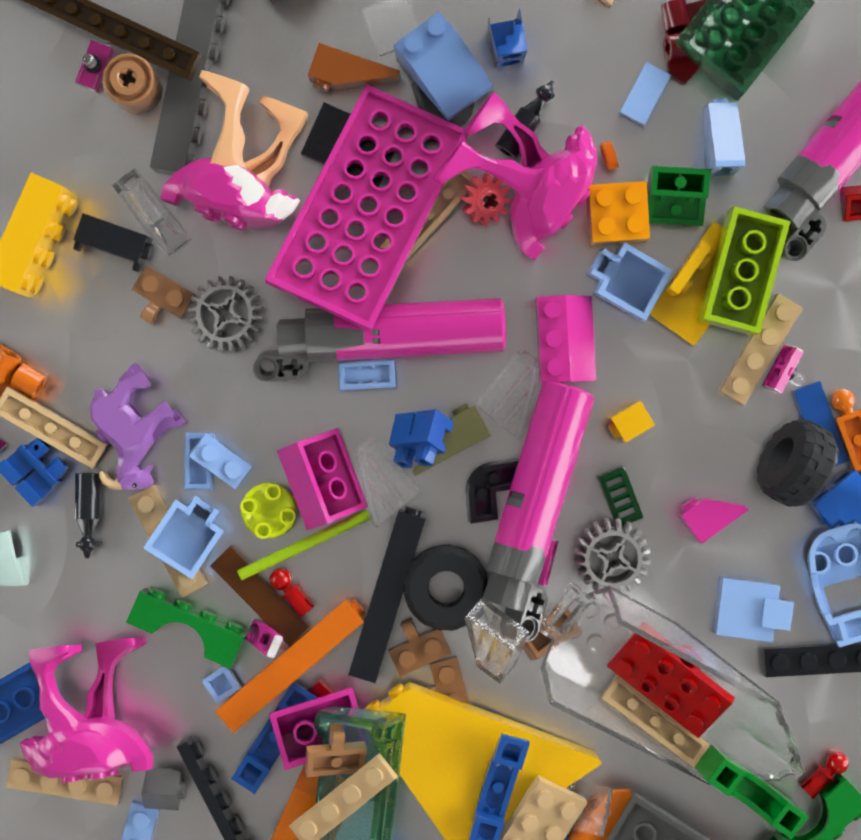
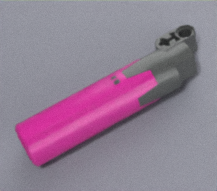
M501 298L384 304L371 332L320 308L306 309L305 318L280 319L276 325L278 350H268L259 354L253 365V372L261 381H286L301 379L308 370L309 362L502 352L506 348L504 303ZM281 359H283L282 365H285L283 371H280ZM293 359H297V363L301 364L298 370L291 364ZM269 360L274 364L275 369L267 372L261 368L260 362Z

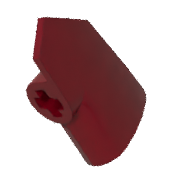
M672 0L661 5L666 33L663 40L667 71L671 74V78L683 85L706 62L715 0H701L686 4V0Z

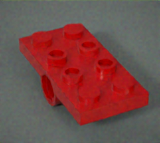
M643 625L636 629L606 665L697 738L732 705L735 698L700 671V661L694 653L686 648L673 650Z

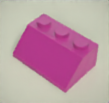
M557 295L536 297L539 384L549 381L558 383L596 381L592 296Z
M338 428L277 450L306 530L328 524L368 507Z
M353 687L269 713L285 770L306 763V746L330 744V723L342 722V732H345L344 743L365 741V744H368Z

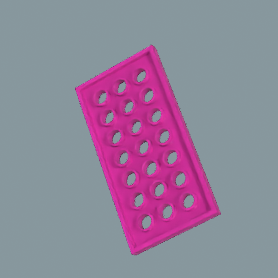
M366 84L265 278V283L371 332L444 184H438L433 177L462 140L466 142L469 135L464 131V128ZM381 116L388 123L386 126L379 128L372 124V120L375 117ZM402 128H408L414 135L410 139H402L397 133ZM365 140H370L376 147L372 151L366 152L359 145ZM427 140H435L439 144V148L435 151H428L424 148L423 144ZM390 152H396L401 156V160L398 163H389L385 156ZM352 164H358L363 168V172L358 176H353L347 172V168ZM415 164H423L427 168V172L423 175H416L412 172L411 168ZM378 176H384L389 180V184L386 187L379 188L373 184V180ZM341 188H345L351 193L350 197L346 200H339L334 194ZM403 188H410L415 192V196L412 199L405 200L400 197L399 191ZM366 200H371L375 202L377 207L372 212H365L361 209L360 205ZM397 212L402 215L403 220L399 224H391L386 219L387 215ZM326 213H334L337 215L338 221L333 225H327L322 221V217ZM352 225H360L363 227L364 233L359 237H353L348 233V229ZM320 237L325 241V246L320 250H314L309 246L311 239ZM378 237H386L391 244L386 249H379L374 245V241ZM341 249H346L352 254V257L346 262H340L335 258V254ZM308 262L312 265L313 269L309 274L301 275L296 271L298 264ZM365 262H374L378 266V270L373 274L364 273L361 267ZM328 274H333L338 277L339 282L334 287H327L322 282L323 278ZM359 286L365 290V295L363 298L356 300L349 296V290L352 287Z

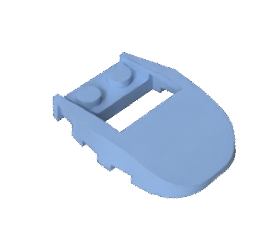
M854 523L822 532L813 540L807 554L816 606L838 647L861 641V609L832 617L823 587L861 576V525Z

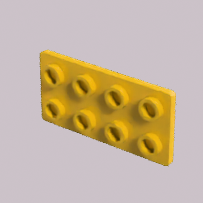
M716 222L709 226L649 314L691 345L697 344L710 325L699 322L697 319L722 231V226Z

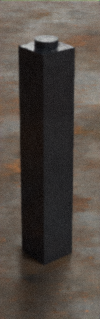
M406 506L405 510H398L349 670V676L376 683L404 592L405 576H407L409 567L413 562L426 517L421 516L422 511Z

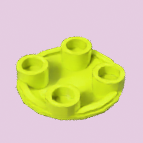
M262 483L254 486L246 493L240 504L241 516L245 526L260 539L284 535L292 527L296 519L297 505L293 495L285 487L276 483Z

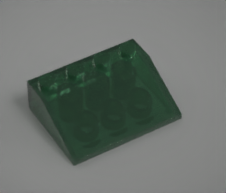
M707 0L675 43L717 87L738 102L815 2L813 0Z

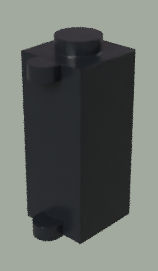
M82 213L73 239L75 241L74 250L80 252L83 245L126 259L134 262L132 270L136 272L140 271L141 266H144L146 260H150L154 250V245L151 244L153 239L149 236Z

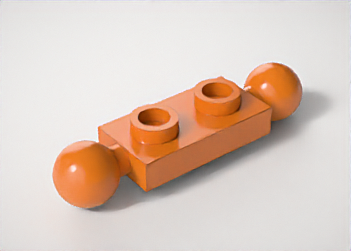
M839 389L833 393L831 403L836 410L841 411L842 415L834 419L849 457L851 469L859 471L861 470V409L853 411L854 395L847 389Z

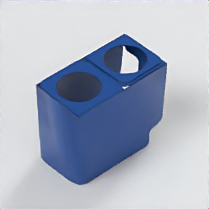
M520 8L514 20L490 24V18H488V29L495 68L524 63L527 46Z
M847 469L824 489L816 499L807 504L819 520L830 529L836 525L853 524L855 521L861 525V475L854 469Z

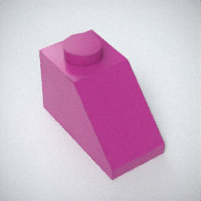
M693 497L680 506L682 511L677 515L694 539L702 544L747 512L748 509L745 505L705 498H698L696 500Z

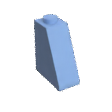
M717 98L711 100V103H708L703 109L705 169H711L710 177L734 176L745 166L737 102H728L727 98Z

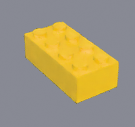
M30 172L0 240L1 287L30 298L33 297L34 293L37 294L43 284V278H41L43 272L53 262L55 245L65 235L66 227L64 225L66 220L76 210V194L57 183Z

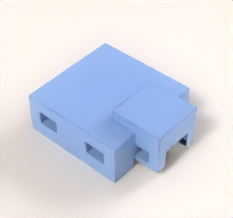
M621 243L615 253L605 248L599 249L586 275L598 281L593 291L594 295L639 321H646L673 270L629 244Z
M197 496L193 497L188 506L174 500L143 549L183 575L193 579L224 532V530L212 523L219 510L206 504Z
M719 576L712 632L720 636L773 642L775 629L791 630L794 602L779 598L780 585L776 583Z

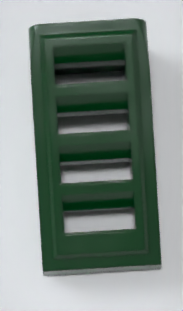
M621 465L596 476L614 522L616 518H620L618 513L632 507L635 513L620 518L621 527L627 521L632 523L644 518L624 466ZM618 477L622 480V482L610 487L606 483ZM623 487L626 490L625 493L612 497L610 494ZM629 497V503L617 508L615 507L614 503Z

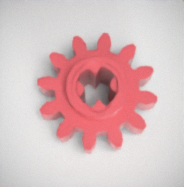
M484 173L482 180L473 176L472 181L474 185H464L468 195L460 197L462 201L468 203V205L463 207L462 211L470 214L469 219L475 223L480 220L481 224L487 226L489 218L498 223V213H508L506 208H503L504 203L512 202L510 198L504 196L510 188L501 185V180L497 177L492 179V176ZM485 196L489 198L486 203L483 202Z

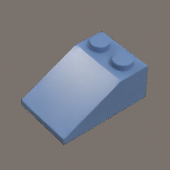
M439 11L394 44L396 61L448 121L493 88V84L458 32Z

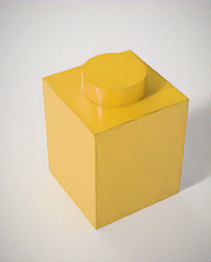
M636 401L609 417L608 420L611 424L607 428L615 440L620 439L622 443H626L655 426L642 402Z

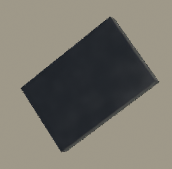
M323 102L301 151V155L325 165L351 114ZM365 140L359 145L366 152L372 151L376 147L370 140ZM390 152L385 156L389 163H391L395 152ZM352 164L347 168V172L350 175L358 176L363 172V168L358 164ZM384 176L376 177L373 180V184L376 187H380Z

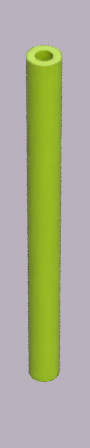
M365 509L237 570L241 580L251 577L370 520V517Z

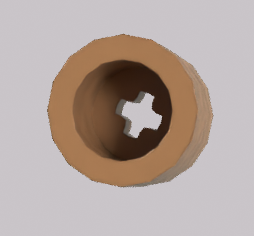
M125 53L116 56L108 62L103 72L102 81L104 89L121 109L130 114L141 115L157 107L162 98V82L144 58L136 54ZM132 74L136 81L135 83H129L126 87L124 80Z

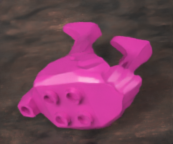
M492 92L464 131L468 135H474L490 124H502L517 142L520 164L513 159H491L484 157L462 140L433 179L442 185L457 174L476 168L497 177L516 192L511 204L514 238L521 253L532 260H536L545 248L539 240L557 232L559 228L564 229L573 217L571 211L577 204L582 205L590 194L588 188L592 184L597 163V148H595L591 134L581 125L575 129L573 135L567 137L564 150L549 155L540 146L536 134L520 123L510 112L505 102L495 92Z
M146 637L95 643L99 668L96 680L87 693V709L84 716L61 697L54 675L60 663L82 652V644L28 650L30 664L39 685L40 710L47 719L48 727L47 735L33 736L20 742L23 756L31 765L33 772L50 779L61 777V783L79 781V779L88 778L89 780L118 775V769L128 767L129 765L132 772L153 769V753L146 741L132 726L123 721L115 720L113 703L115 665L124 656L146 645Z

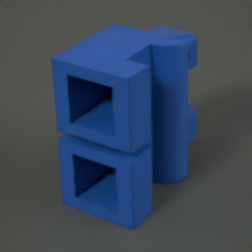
M437 409L395 414L389 440V446L396 450L393 462L401 468H411L413 460L422 466H433L436 454H443L446 451L442 440L444 433L452 431L454 422Z
M39 438L29 444L20 445L17 451L10 457L0 462V473L12 486L17 485L15 489L31 507L41 505L63 482L61 477L69 469V466L60 457H56L49 464L41 458L51 447Z

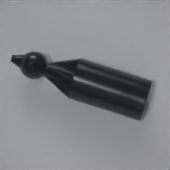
M552 80L546 85L537 88V98L525 107H520L515 115L516 119L533 133L542 122L540 115L544 102H548L555 97L553 91L555 82ZM506 129L495 146L503 154L516 160L519 156L518 145L512 134Z
M75 473V519L83 535L75 545L83 551L85 558H90L91 552L95 547L99 546V541H95L92 537L98 521L101 519V481L99 473Z

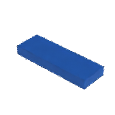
M817 381L791 391L801 419L818 424L834 436L839 450L837 465L850 461L821 382Z

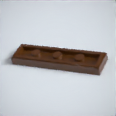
M231 545L210 566L268 626L283 636L282 640L290 646L310 625L302 617H299L294 608L285 599H282V596L259 573L244 580L240 579L237 570L250 563Z

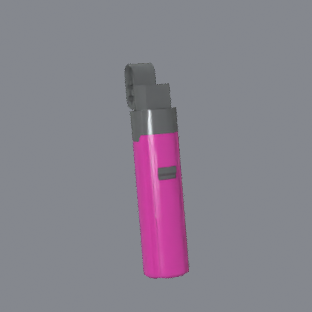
M861 81L779 176L778 184L780 188L763 206L770 216L791 221L781 259L791 261L802 260L824 235L827 227L825 218L820 215L821 211L861 165ZM791 242L792 247L790 252H788L787 247L788 244Z
M552 381L543 383L486 567V570L491 571L483 595L484 600L506 607L502 619L504 633L528 642L534 640L537 636L548 602L547 593L545 590L538 588L537 585L548 555L595 400L590 393Z

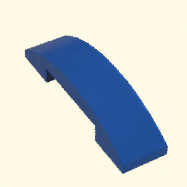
M293 682L275 711L316 699L317 696L296 682ZM270 718L231 778L253 794L257 792L280 755Z
M501 733L484 777L468 840L500 839L505 824L504 816L519 769L522 770L530 741Z

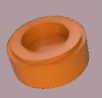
M611 140L601 143L600 150L607 170L619 168Z

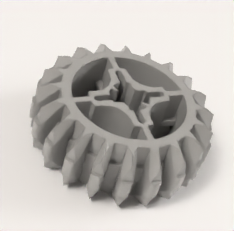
M218 276L217 286L211 280H207L206 285L209 290L206 291L199 286L197 290L202 294L201 298L191 297V300L197 303V307H188L189 312L196 313V317L188 318V322L191 324L198 323L191 330L192 333L199 334L202 332L198 341L204 343L209 339L207 348L211 350L218 343L219 352L223 353L225 351L226 344H228L230 352H236L235 343L237 342L242 349H245L247 346L243 339L247 338L249 341L254 342L255 337L250 334L251 331L254 330L257 333L262 331L260 327L255 326V322L265 321L264 317L256 316V312L265 310L263 305L255 306V303L261 300L260 295L257 294L250 297L254 287L250 285L243 290L245 281L242 279L234 286L235 279L233 276L228 277L226 284L223 277ZM232 292L231 296L227 297L222 304L210 302L219 293ZM240 296L243 297L247 304L248 320L238 314L237 307ZM227 307H230L229 312L233 314L232 316L238 318V321L226 318V322H223L224 317L215 311V308L227 311ZM205 309L212 312L215 316L213 326L215 329L213 333L206 325ZM236 324L244 327L234 336L221 337L222 333L230 325Z
M605 518L604 527L600 528L599 523L596 521L593 523L594 532L588 528L584 529V533L588 537L587 539L578 537L577 541L583 547L574 548V553L580 556L574 559V564L581 566L577 573L579 576L586 575L583 580L586 585L594 582V591H598L603 586L604 594L608 595L610 589L614 588L615 593L619 595L621 593V586H625L627 591L632 590L630 586L631 581L640 585L641 581L637 576L638 574L647 576L648 572L642 566L651 565L650 559L644 557L651 554V550L649 547H643L648 543L646 537L639 538L642 533L639 528L631 531V522L627 521L622 528L620 518L615 519L614 526H611L609 519ZM608 536H618L614 537L613 541L609 544L598 542ZM626 539L634 545V561L629 560L623 554ZM591 551L595 552L602 559L599 573L590 566L589 556ZM615 551L618 558L616 560L612 558V561H609L607 554H612ZM616 569L626 570V572L618 576H610Z

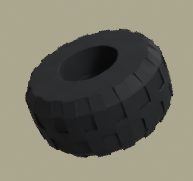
M795 420L783 425L767 442L759 459L757 480L763 493L788 507L803 506L816 499L832 479L838 463L839 450L834 436L823 427L809 420Z
M451 544L433 546L421 552L409 567L404 581L405 601L411 613L425 626L439 631L458 630L472 623L483 611L487 600L483 599V595L487 586L488 576L480 560L467 549ZM450 571L459 575L462 579L464 590L456 601L441 603L430 594L429 582L439 572Z

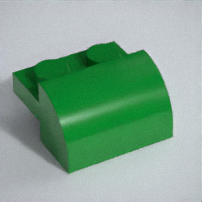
M651 166L647 182L649 223L703 226L706 198L709 195L711 169Z

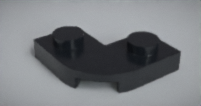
M518 458L485 463L471 473L465 489L468 522L473 524L498 519L496 492L510 490L519 462Z

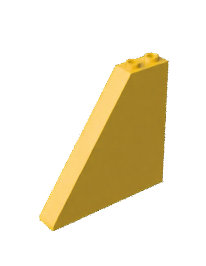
M408 682L404 686L402 683L396 685L388 692V697L380 702L378 699L374 700L364 708L365 712L363 713L362 722L445 840H468L484 777L501 733L530 741L522 770L519 769L504 816V826L537 775L567 788L602 764L597 753L592 749L466 702H460L412 682Z

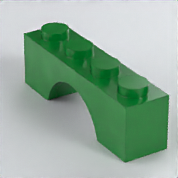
M150 586L149 589L144 588L139 591L126 623L150 634H153L161 626L168 623L178 622L189 625L197 631L203 641L204 658L229 669L232 668L247 636V633L242 631L243 627L232 621H228L227 624L217 620L216 614L204 609L201 612L190 608L192 604L183 599L176 598L174 601L165 597L166 593L156 587Z
M712 744L694 767L708 783L727 796L732 795L746 804L771 826L790 839H793L809 817L794 801Z
M836 774L832 777L835 782H830L819 793L821 814L816 824L810 830L796 834L793 839L776 830L766 840H836L842 836L845 827L849 823L861 818V794L841 774Z

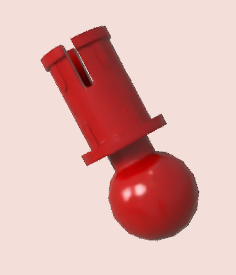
M283 568L273 570L269 577L271 586L285 593L281 598H285L301 618L314 605L298 587L300 586L299 583L295 586L291 584L292 577L289 571Z
M839 751L830 753L826 758V766L822 768L818 764V769L800 786L814 799L830 782H835L832 778L834 774L846 772L849 766L848 758Z

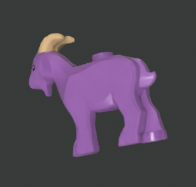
M133 363L119 378L118 384L112 392L108 393L101 388L94 389L95 396L89 406L91 420L98 428L95 431L96 435L105 444L110 442L118 451L116 479H112L107 471L99 472V479L102 484L113 490L134 491L153 486L154 480L150 475L153 465L151 464L144 469H140L138 467L158 437L171 428L180 427L187 423L176 409L174 411L165 400L145 417H142L136 408L130 405L132 392L151 386L147 379V374L137 363Z

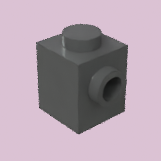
M169 767L146 770L141 793L144 808L179 810L180 800L185 799L187 792V782L182 781L181 770Z

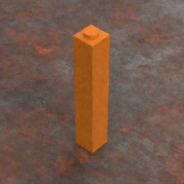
M346 597L245 683L241 689L224 701L216 709V714L233 733L236 732L365 621L363 616L365 613L364 608L356 599L351 601Z

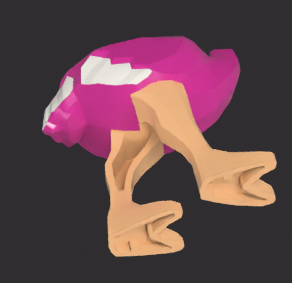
M201 70L199 78L207 84L209 90L221 98L225 105L222 131L212 158H202L193 161L175 172L163 185L160 199L175 206H179L182 200H187L195 206V211L203 214V218L215 223H219V220L222 219L229 222L230 227L240 231H245L246 227L253 230L276 227L294 212L300 200L295 195L289 196L285 190L277 189L271 191L269 185L273 176L283 169L288 149L302 130L309 115L306 111L281 101L261 96L259 103L266 109V113L279 123L280 132L266 152L254 159L243 162L242 152L245 136L240 124V112L249 93V88L238 81Z

